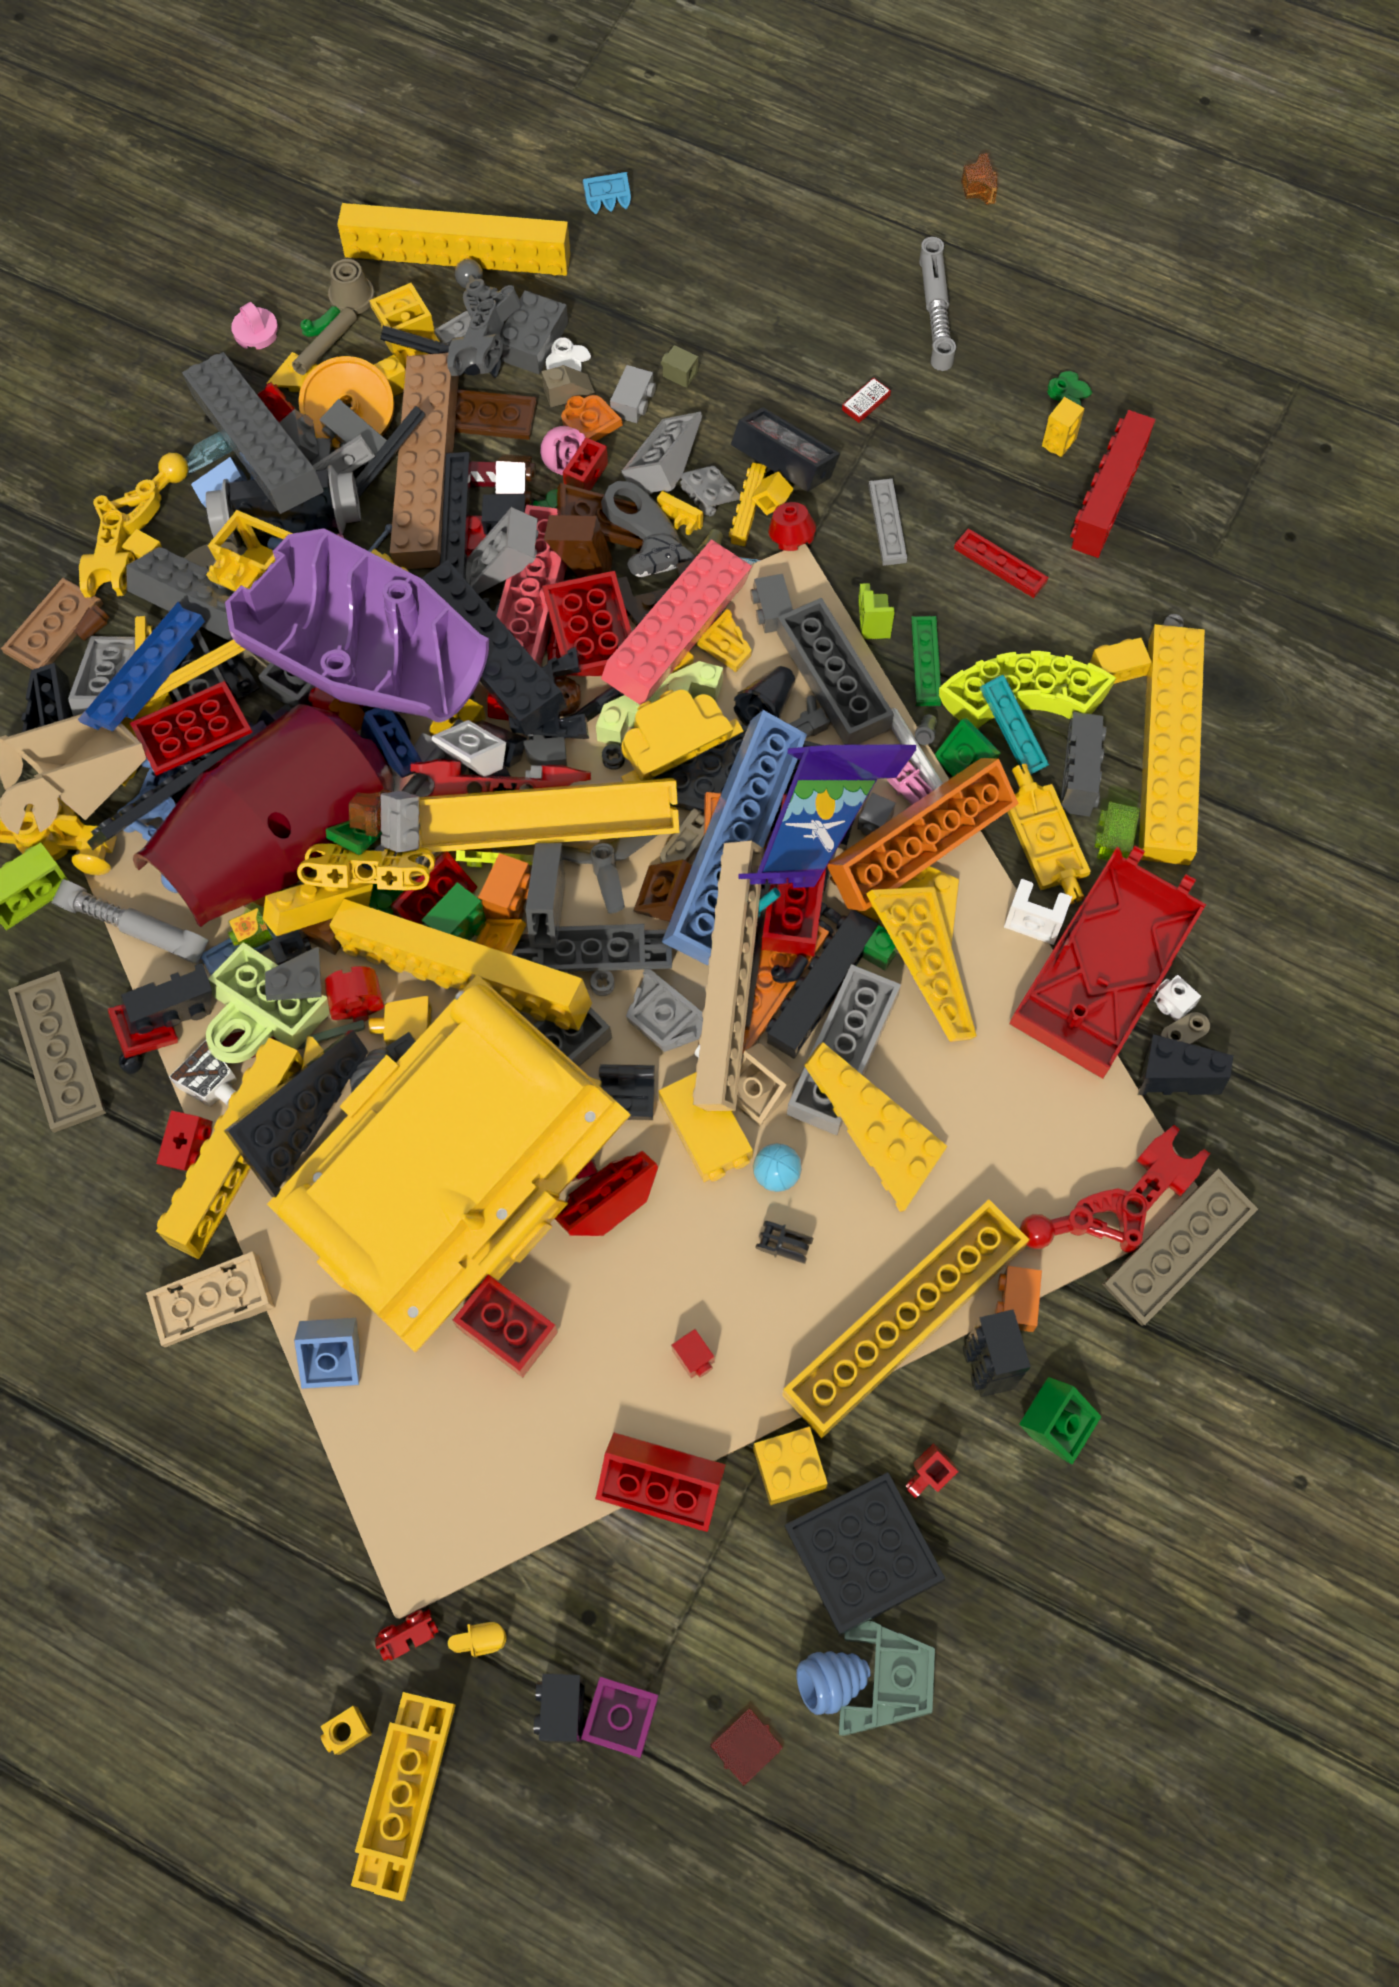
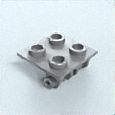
M715 466L685 472L681 476L680 484L682 485V490L688 494L696 505H699L704 515H714L716 505L740 499V494L734 486L727 481Z

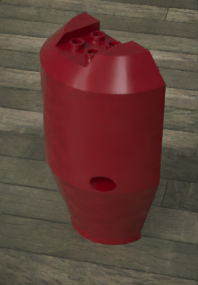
M303 704L296 705L199 774L146 845L133 855V862L138 870L142 869L148 862L153 865L176 889L189 907L197 924L202 927L212 919L300 881L297 870L301 862L305 860L307 850L316 844H336L326 838V829L381 810V794L394 792L395 781L385 758L371 739L362 738L348 723L339 717L338 712ZM312 852L310 854L311 858L323 856L320 852ZM304 867L303 873L307 875L314 869Z

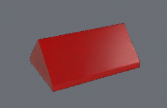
M443 851L435 858V866L430 872L428 884L422 889L405 890L391 904L394 916L423 925L422 919L457 882L471 893L478 887L447 851ZM420 875L414 881L422 882L425 880V877Z

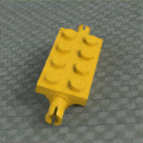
M1027 764L1021 765L1023 769L1018 765L1012 769V773L1020 788L1018 793L1015 794L1019 804L1007 813L1039 888L1044 890L1062 885L1065 894L1072 896L1070 904L1075 903L1074 899L1078 903L1085 896L1080 889L1077 879L1089 876L1091 872L1053 785L1050 784L1043 787L1033 781Z

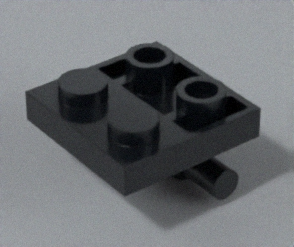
M600 1064L599 1078L602 1082L601 1088L631 1114L627 1120H653L655 1065Z

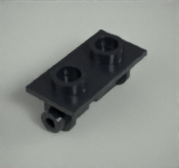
M239 655L217 666L237 700L260 689Z

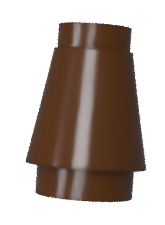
M94 604L91 608H87L73 632L86 641L87 638L106 626L110 617Z

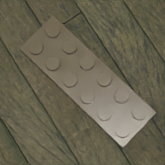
M57 971L8 989L50 1130L55 1133L106 1114L61 972Z
M1218 1168L1189 1195L1102 1285L1141 1326L1146 1325L1258 1208Z

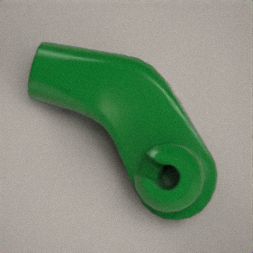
M331 306L323 316L313 322L309 319H304L300 324L303 335L307 337L318 336L341 312L339 308Z

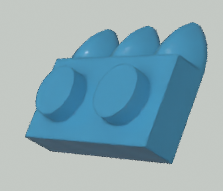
M627 172L583 179L586 204H588L593 213H598L601 202L612 212L617 199L624 209L628 208L631 194Z

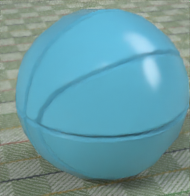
M779 1143L769 1144L762 1148L755 1157L753 1164L754 1176L757 1182L769 1191H786L793 1187L800 1178L802 1171L801 1159L797 1152L788 1145Z

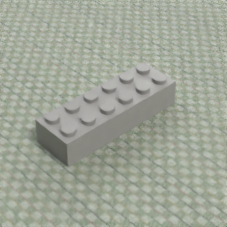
M851 964L811 1054L823 1042L864 1076L896 1003L901 984ZM804 1068L788 1103L787 1115L838 1135L843 1124L842 1118L837 1117L833 1110L834 1106L826 1094L820 1091L807 1069Z

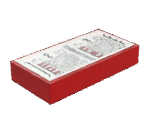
M872 378L842 405V411L860 423L890 396L891 390L875 378Z

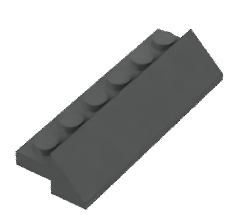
M644 924L559 927L557 948H530L529 934H522L512 953L514 956L561 972L672 968V947L662 943L666 930H645Z

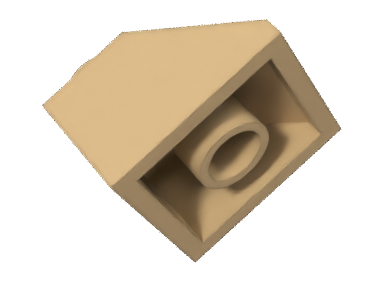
M759 1042L745 1050L742 1054L736 1105L761 1125L789 1095L801 1076Z

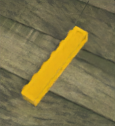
M753 462L751 468L747 470L746 476L748 479L744 480V492H741L739 499L741 503L737 504V516H734L732 522L734 527L730 528L729 532L731 544L746 547L757 504L751 497L762 479L766 477L767 467L765 465Z

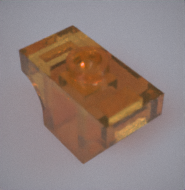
M979 154L976 163L964 165L961 183L966 199L979 198L986 205L995 204L998 188L996 171L992 170L988 154Z
M381 790L373 794L357 793L349 802L350 828L365 830L367 836L376 837L381 831V794L392 791Z

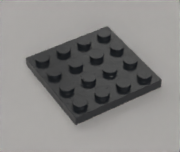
M888 1472L784 1525L839 1636L945 1581V1576Z

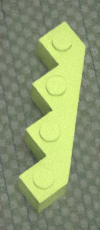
M701 661L691 664L670 674L648 701L653 703L669 690L675 692L682 689L688 691L692 698L705 694L711 696L716 702L723 684V667ZM626 695L604 704L596 724L597 741L622 746L629 726L634 728L637 708L640 705Z

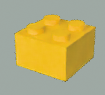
M810 1427L754 1443L753 1450L770 1505L826 1489L828 1483Z

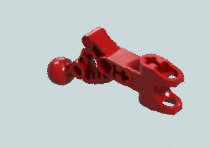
M1173 1125L1162 1135L1155 1138L1137 1159V1162L1148 1171L1131 1191L1117 1188L1090 1195L1080 1200L1068 1216L1050 1220L1042 1214H1032L1021 1222L1019 1230L1029 1239L1027 1246L1032 1249L1045 1248L1051 1244L1054 1236L1070 1232L1077 1236L1087 1233L1100 1239L1104 1236L1120 1242V1247L1124 1252H1134L1142 1242L1148 1210L1168 1187L1181 1197L1200 1174L1202 1166L1210 1153L1203 1149L1192 1159H1184L1178 1156L1173 1150L1172 1142L1180 1129ZM1148 1186L1152 1187L1153 1190L1145 1198L1142 1193ZM1127 1204H1133L1139 1212L1132 1213L1127 1208ZM1107 1211L1114 1212L1119 1219V1231L1108 1227L1107 1222L1096 1219L1093 1215Z

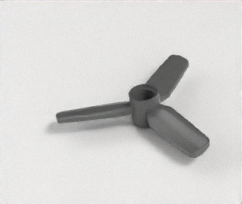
M657 835L621 837L611 842V844L598 843L592 847L591 851L562 845L563 860L580 864H592L593 872L597 876L608 913H617L624 908V900L618 870L616 869V861L628 858Z

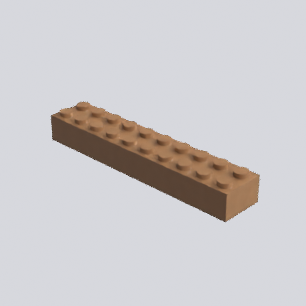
M448 353L407 356L401 423L415 406L419 407L426 414V417L400 447L398 452L390 555L397 566L406 569L433 568L440 565L446 453H453L459 376H451L447 367Z

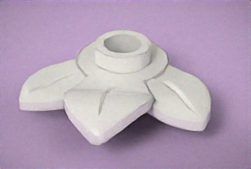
M558 338L552 345V353L546 358V368L548 370L565 365L581 372V362L589 360L591 356L584 346L573 345L567 338Z

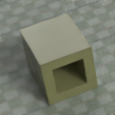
M674 345L670 352H666L662 358L663 377L687 388L698 373V356Z

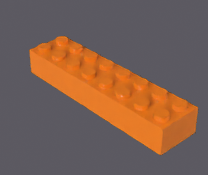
M980 758L829 861L827 867L847 908L866 911L872 906L866 893L871 890L899 888L1019 803L1000 760L997 758Z

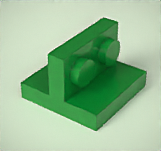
M965 718L961 719L935 753V757L954 777L980 758H998L1001 753Z

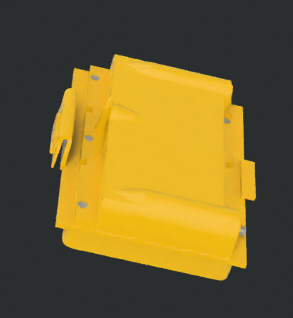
M477 974L462 991L456 994L455 999L397 1062L386 1055L339 1107L348 1116L287 1181L277 1197H273L267 1205L319 1257L317 1263L342 1288L357 1295L414 1352H417L487 1274L499 1280L515 1261L520 1263L553 1227L550 1223L568 1204L566 1201L559 1199V1194L631 1114Z

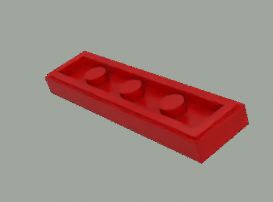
M969 528L954 545V550L1032 598H1035L1048 581L1049 577Z

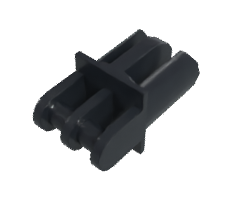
M764 1221L763 1226H765L764 1232H760L759 1237L761 1241L756 1244L755 1248L774 1255L775 1258L779 1255L805 1264L807 1258L804 1255H807L809 1250L807 1244H812L814 1238L786 1229L785 1224L782 1226L770 1221ZM772 1231L781 1232L780 1237L771 1235ZM769 1241L777 1244L776 1249L768 1246Z

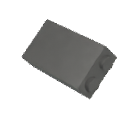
M535 843L526 903L530 948H557L565 889L562 843Z

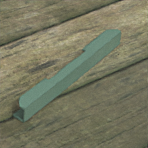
M361 1020L310 1035V1037H313L319 1043L344 1035L349 1030H354L355 1032L365 1029L364 1021ZM306 1040L301 1044V1046L298 1049L305 1048Z

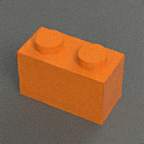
M1007 1266L1004 1274L999 1275L998 1291H1002V1300L997 1301L995 1313L1014 1309L1021 1331L1034 1332L1037 1327L1042 1270Z

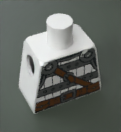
M206 1040L169 1076L177 1088L207 1106H213L219 1099L228 1106L229 1099L235 1092L231 1086L237 1081V1078L227 1064L211 1054Z

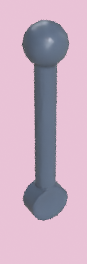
M392 524L385 526V531L368 550L369 552L376 549L386 536L392 532Z

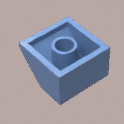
M356 1318L299 1321L294 1342L301 1389L359 1385V1334Z

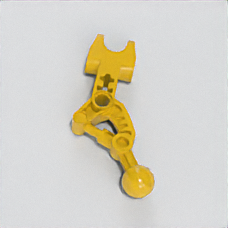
M167 453L162 456L158 463L159 473L152 480L139 482L135 488L136 490L124 493L125 497L109 501L106 496L101 495L94 499L93 504L101 520L95 553L83 554L79 563L80 590L85 598L93 597L99 586L111 581L112 588L116 591L117 596H124L127 593V565L135 561L132 552H124L122 545L136 529L141 530L158 511L161 501V494L159 492L169 482L179 483L187 477L189 473L188 462L181 454ZM125 506H129V508L137 506L129 514L117 510Z

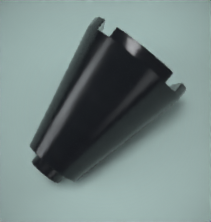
M777 666L738 692L733 700L736 704L733 708L739 720L745 726H749L750 721L762 710L780 719L795 684L793 672L787 667Z

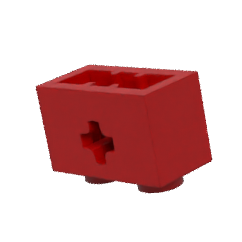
M585 437L563 471L564 484L591 491L608 465L607 446Z
M171 1110L156 1164L187 1172L189 1167L196 1163L201 1155L200 1150L203 1143L210 1139L213 1121Z

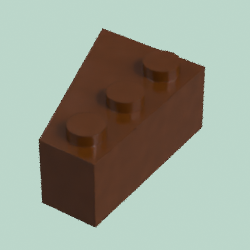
M549 515L544 541L579 578L611 572L613 559L597 516Z

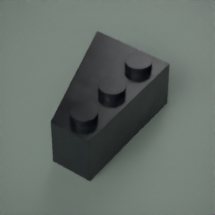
M55 663L31 670L25 698L28 700L26 713L22 714L21 719L24 722L22 732L73 717L68 700L71 692L69 679Z
M203 963L194 965L196 970L180 976L178 972L170 975L171 980L156 986L152 982L122 994L121 1007L130 1034H146L155 1028L163 1026L173 1027L182 1021L190 1019L200 1020L210 1015L212 989Z
M1153 1034L1145 1052L1138 1095H1146L1147 1092H1162L1163 1095H1171L1172 1092H1187L1188 1095H1221L1231 1076L1234 1055Z

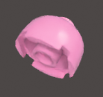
M559 426L548 431L543 438L540 451L541 458L547 468L563 475L564 469L585 439L584 434L569 426Z

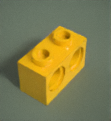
M1064 397L1049 415L1042 447L1062 457L1077 439L1085 408Z

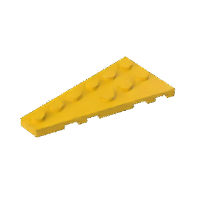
M935 888L878 889L866 893L949 1041L971 1040L977 1037Z
M822 1042L816 1047L804 1066L820 1091L826 1094L834 1106L833 1110L837 1117L842 1118L848 1128L847 1132L870 1167H874L880 1176L881 1184L886 1191L889 1190L895 1199V1205L900 1212L905 1211L947 1148V1145Z

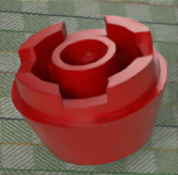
M796 502L784 503L774 510L768 534L772 541L778 544L779 549L796 551L798 546L806 542L810 544L813 541L816 524L804 505Z

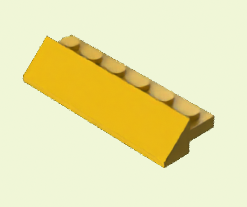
M403 1692L395 1723L390 1722L355 1849V1852L359 1853L351 1886L374 1892L377 1895L405 1901L455 1704Z

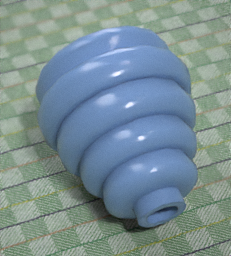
M832 1651L825 1653L816 1652L810 1654L806 1660H802L796 1670L797 1684L801 1697L807 1708L815 1715L837 1713L842 1706L848 1705L851 1699L856 1697L859 1691L866 1687L867 1678L870 1677L868 1663L864 1659L861 1660L854 1653L847 1655L843 1652L837 1654Z

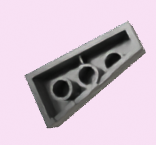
M1079 712L1072 713L1068 727L1060 801L1065 813L1090 817L1093 807H1098L1100 798L1099 785L1102 777L1100 766L1104 756L1102 741L1105 740L1106 736L1103 716Z

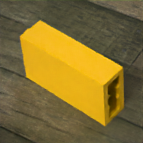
M697 1072L658 1090L659 1100L703 1182L708 1180L714 1182L724 1177L726 1171L734 1167L735 1169H741L748 1165L753 1157V1149L732 1111H706L693 1105V1090Z

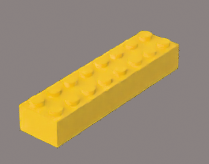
M268 1038L265 1045L262 1044L259 1047L253 1066L245 1071L242 1078L243 1083L239 1090L231 1095L228 1102L229 1107L225 1114L217 1119L214 1126L215 1131L211 1138L203 1143L200 1150L201 1155L197 1162L189 1167L186 1173L187 1179L183 1186L178 1188L173 1194L167 1213H163L158 1220L156 1232L171 1247L200 1259L251 1170L224 1130L302 1068L303 1059L298 1050L271 1038Z

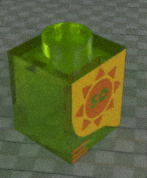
M258 908L228 921L232 928L228 934L234 947L244 942L254 949L273 940Z

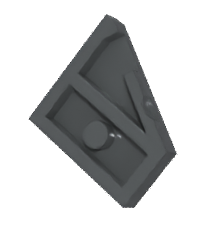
M319 947L313 948L265 972L267 1001L322 997Z

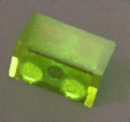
M1109 802L1106 811L1101 810L1098 825L1102 826L1101 833L1097 832L1094 842V848H1098L1096 858L1109 861L1116 847L1120 848L1124 858H1128L1133 850L1140 808Z

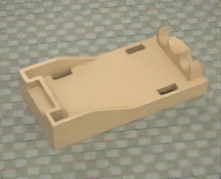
M252 1251L146 1293L161 1346L168 1347L218 1326L247 1319L275 1308L263 1275V1267L259 1256ZM183 1286L182 1290H176L171 1294L172 1289ZM244 1307L248 1308L238 1313L236 1312L237 1310L242 1309ZM194 1328V1330L183 1334V1331Z

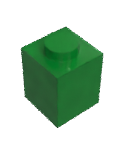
M878 925L866 943L863 953V959L886 971L898 952L885 928Z

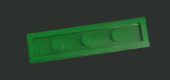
M912 616L911 630L916 706H941L936 616Z

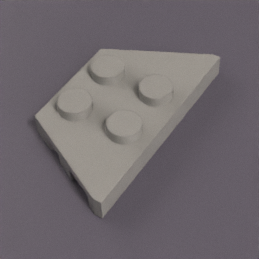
M644 969L643 981L640 988L637 987L634 994V1002L630 1005L626 1015L628 1022L664 1052L698 1040L702 1033V1011L651 969Z

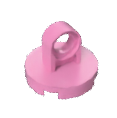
M251 302L240 307V313L235 316L232 322V333L240 346L248 349L247 346L256 347V350L263 349L271 345L277 338L278 323L273 313L267 309L255 307Z

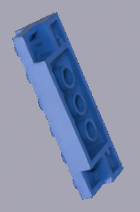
M178 601L78 718V721L97 730L103 727L114 731L125 717L134 719L194 647L190 639L205 622L202 615L182 608Z

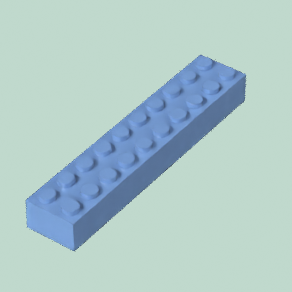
M764 710L750 721L662 943L707 966L709 965L712 949V932L715 924V906L718 898V881L721 873V855L723 854L724 843L752 840L760 847H764L797 762V758L788 754L787 748L803 747L807 736L806 733Z

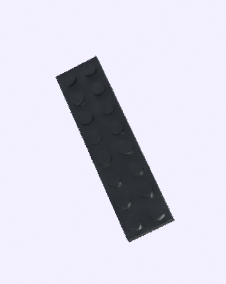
M263 720L256 725L251 721L248 724L253 733L200 756V758L186 765L174 776H170L160 783L159 786L146 792L134 803H130L112 818H108L92 830L93 837L87 841L89 846L94 850L194 782L199 774L267 727Z

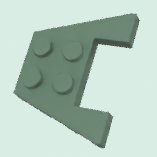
M867 1621L845 1633V1641L876 1644L872 1708L841 1707L839 1736H846L932 1714L935 1648L882 1627V1625L873 1621Z

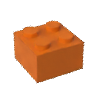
M501 853L498 854L478 896V899L482 902L486 920L522 919L524 914L523 906L527 900L531 876L529 863Z

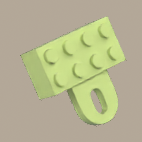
M243 942L208 978L212 989V996L226 1005L208 1025L206 1031L208 1049L215 1058L226 1063H240L250 1059L257 1053L259 1047L265 1044L268 1038L272 1036L283 1044L297 1050L307 1039V1036H310L330 1014L328 998L322 994V997L267 1001L265 972L278 965ZM243 1029L245 1031L244 1035L233 1046L224 1047L221 1045L222 1041L233 1030Z

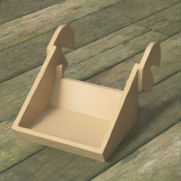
M82 714L9 737L6 735L1 736L0 778L6 791L0 798V820L8 830L19 834L26 813L24 808L27 804H33L32 812L38 829L42 832L57 817L59 808L58 797L86 820L146 760L142 744L122 723L114 731L103 727L97 730L78 721ZM23 758L39 774L34 775L35 778L15 784L22 773Z

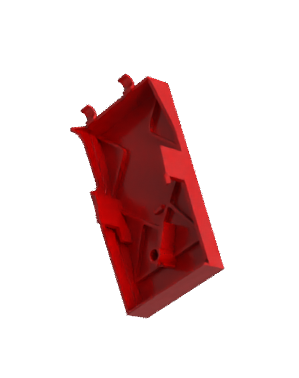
M1134 846L1127 859L1122 856L1120 848L1116 847L1102 873L1079 907L1009 1023L1102 1079L1111 1068L1144 1009L1172 965V961L1207 905L1188 894L1196 879L1186 874L1177 888L1138 866L1137 864L1145 851L1137 846Z

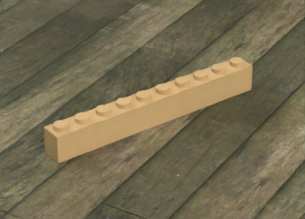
M752 840L724 843L723 854L721 855V873L718 881L717 904L715 906V924L712 932L709 974L705 987L706 1000L705 1008L702 1012L703 1025L699 1038V1059L696 1064L697 1076L693 1090V1105L706 1111H736L761 884H750V879H738V874L757 873L765 853V849Z

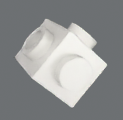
M1177 975L1171 981L1166 979L1157 988L1159 993L1154 1002L1157 1003V1007L1162 1013L1170 1015L1177 1021L1196 1006L1201 995Z

